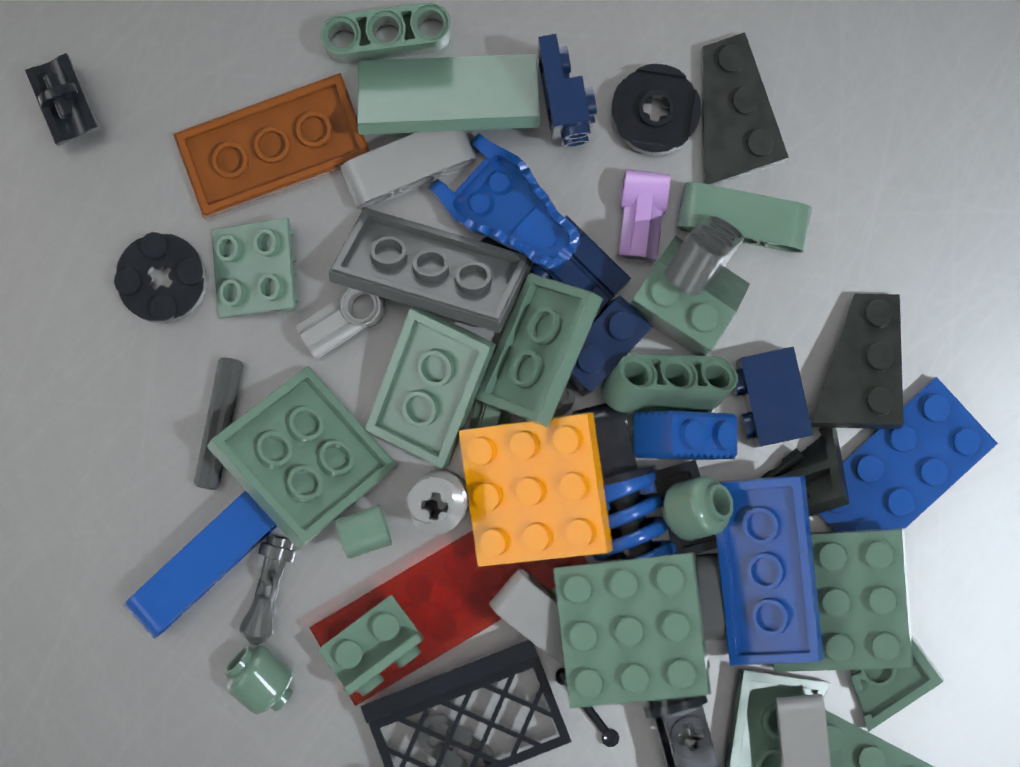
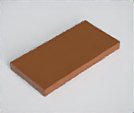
M341 73L173 134L201 213L205 219L341 170L340 166L345 162L369 152L364 135H359L358 118Z

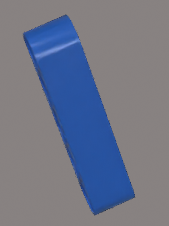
M245 490L124 603V607L154 639L157 638L278 526Z

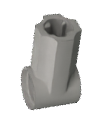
M349 288L342 297L300 322L295 327L307 349L315 359H318L364 329L377 325L385 314V303L382 297ZM361 295H370L374 301L372 314L365 319H357L352 312L354 300Z

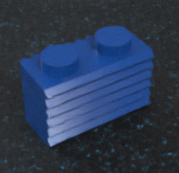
M655 411L636 412L633 417V454L636 458L716 460L735 459L737 456L738 434L737 417L735 414Z

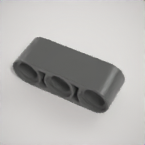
M709 216L689 232L666 267L664 275L672 284L684 292L696 296L700 295L721 275L744 240L743 234L727 221L716 216Z

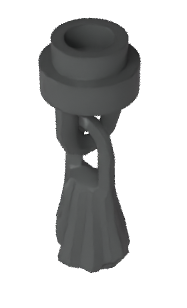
M268 534L266 542H261L258 554L265 556L261 577L258 581L252 605L239 627L240 635L246 638L250 644L259 645L266 642L272 636L273 612L279 589V580L283 574L285 563L293 562L296 550L292 549L293 543L288 538ZM271 559L279 560L276 572L269 570ZM265 585L272 586L269 598L262 595Z

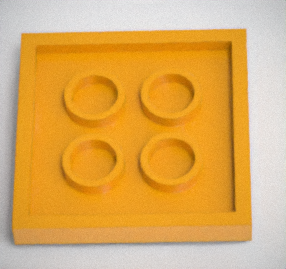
M593 412L554 417L551 419L548 427L532 421H524L458 431L478 567L603 554L613 551Z

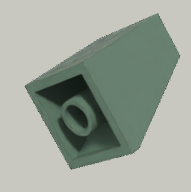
M675 235L630 305L654 329L694 355L706 356L712 351L736 314L750 283L725 268L721 275L700 295H691L679 289L664 275L666 267L684 241Z

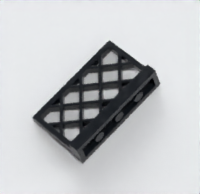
M530 640L360 706L366 724H369L384 767H396L391 754L402 759L399 767H405L407 761L419 767H434L410 756L420 731L445 742L435 767L441 766L450 745L475 755L470 767H476L479 757L491 762V764L483 767H510L572 742L535 645ZM531 668L534 669L540 684L533 703L508 693L515 675ZM508 678L503 690L491 685ZM485 688L501 695L490 720L466 710L473 691ZM542 693L550 711L537 706ZM465 695L461 707L448 702ZM505 697L530 708L520 733L495 723ZM441 704L458 712L448 737L423 726L432 707ZM423 711L418 723L406 719ZM535 711L553 718L559 737L540 743L525 736ZM463 715L488 725L477 750L453 740ZM399 721L415 729L405 753L387 745L382 727ZM492 727L518 738L511 755L501 760L482 752ZM522 741L534 746L517 753Z

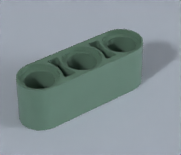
M427 2L331 16L324 22L321 28V39L328 56L332 60L347 64L436 52L448 45L452 29L449 14L444 7L437 3ZM428 19H436L443 24V29L438 35L432 37L425 36L419 31L421 23ZM383 25H393L399 30L397 37L393 41L381 42L375 38L377 29ZM341 30H348L354 34L353 42L345 48H337L331 44L333 35Z
M686 182L684 184L676 228L690 232L709 216H716L732 224L743 234L744 240L742 243L780 251L802 253L805 249L812 207L795 201L703 183Z
M634 353L628 354L620 360L604 380L601 386V394L609 407L620 412L688 411L711 413L736 387L738 374L730 362L716 356Z

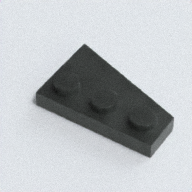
M744 32L703 46L701 50L703 184L716 185L787 161L789 156L746 33Z
M855 293L811 426L824 428L901 429L904 425L900 294Z

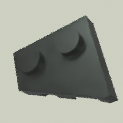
M819 428L818 431L821 433V436L802 452L795 448L783 458L777 468L769 470L761 477L805 475L809 517L850 504L838 433L835 428Z

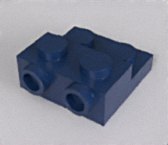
M557 34L539 36L537 59L552 143L562 141L563 147H576L589 143L588 136L591 134L590 124L595 123V115H597L593 87L585 89L583 76L569 77L571 65L567 46L559 47Z

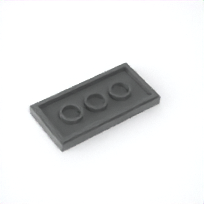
M364 207L329 270V282L500 333L532 267V261L526 255Z

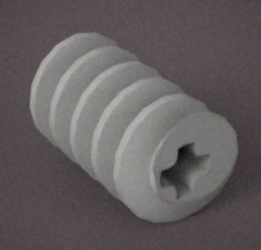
M435 469L421 478L409 491L405 502L413 524L421 531L432 535L444 534L454 529L469 509L465 480L457 473L451 472L448 469ZM436 493L441 494L442 502L448 503L443 510L438 509L437 501L431 500Z

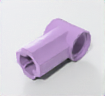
M630 169L625 170L621 198V209H624L618 257L638 261H656L661 235L662 214H665L667 209L671 175Z

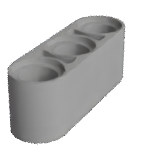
M465 131L416 132L357 156L342 164L340 169L356 208L363 209L463 169L474 163L477 158Z
M518 568L489 602V605L504 621L565 667L557 595L526 571Z
M811 694L775 698L781 767H831L823 695Z

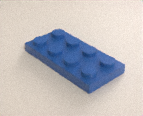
M935 377L903 405L904 425L901 429H877L842 461L850 504L817 515L832 531L905 529L998 443L947 387Z
M805 475L718 481L728 489L733 501V513L727 527L723 532L716 534L730 666L820 662L824 659Z

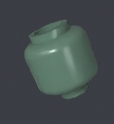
M701 476L675 483L666 492L662 510L663 518L671 531L677 537L686 541L719 534L727 527L732 516V497L724 485H721L716 479L709 476Z
M248 646L244 647L235 655L224 671V674L228 677L226 681L227 692L255 714L263 713L270 708L278 711L286 704L293 693V690L289 687L293 676L291 667L265 646H258L253 649Z

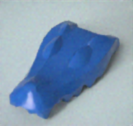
M478 133L470 144L477 153L485 158L455 192L439 179H436L427 189L440 201L451 217L464 228L521 252L532 262L546 270L558 269L572 257L579 246L580 234L578 230L557 211L550 197L537 183L530 168L522 159L490 142Z

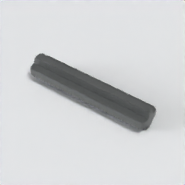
M221 357L218 360L194 478V485L199 488L217 490L220 484L223 465L207 448V445L211 439L232 424L243 370V363L237 359Z

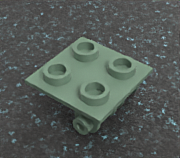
M289 218L211 230L218 318L276 310L278 312L296 311V303L299 302V297L296 296L294 280L297 270L293 269L296 257L292 256L291 236H294V230L290 229Z

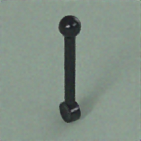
M562 667L556 671L555 680L558 684L565 685L567 688L565 667ZM592 706L582 707L601 732L603 744L607 747L616 746L619 742L618 732L615 729L608 728Z

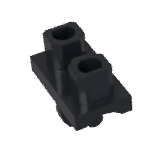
M67 53L58 56L48 63L25 70L57 146L100 129L70 56Z

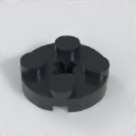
M648 64L636 69L635 72L624 78L617 86L611 104L612 123L617 131L618 138L633 150L647 155H664L681 149L694 134L701 116L700 96L692 83L686 79L687 76L679 69L669 65ZM653 98L661 99V106L668 109V116H660L659 121L650 120V114L643 111V106L651 105Z
M151 232L135 240L124 250L116 267L114 285L119 292L121 301L128 310L146 321L161 323L179 320L190 315L199 306L205 295L207 280L205 279L206 271L203 266L202 257L191 244L173 234ZM165 266L169 267L171 271L168 277L173 281L168 288L161 285L156 290L153 289L151 284L154 279L150 276L155 268L162 270Z

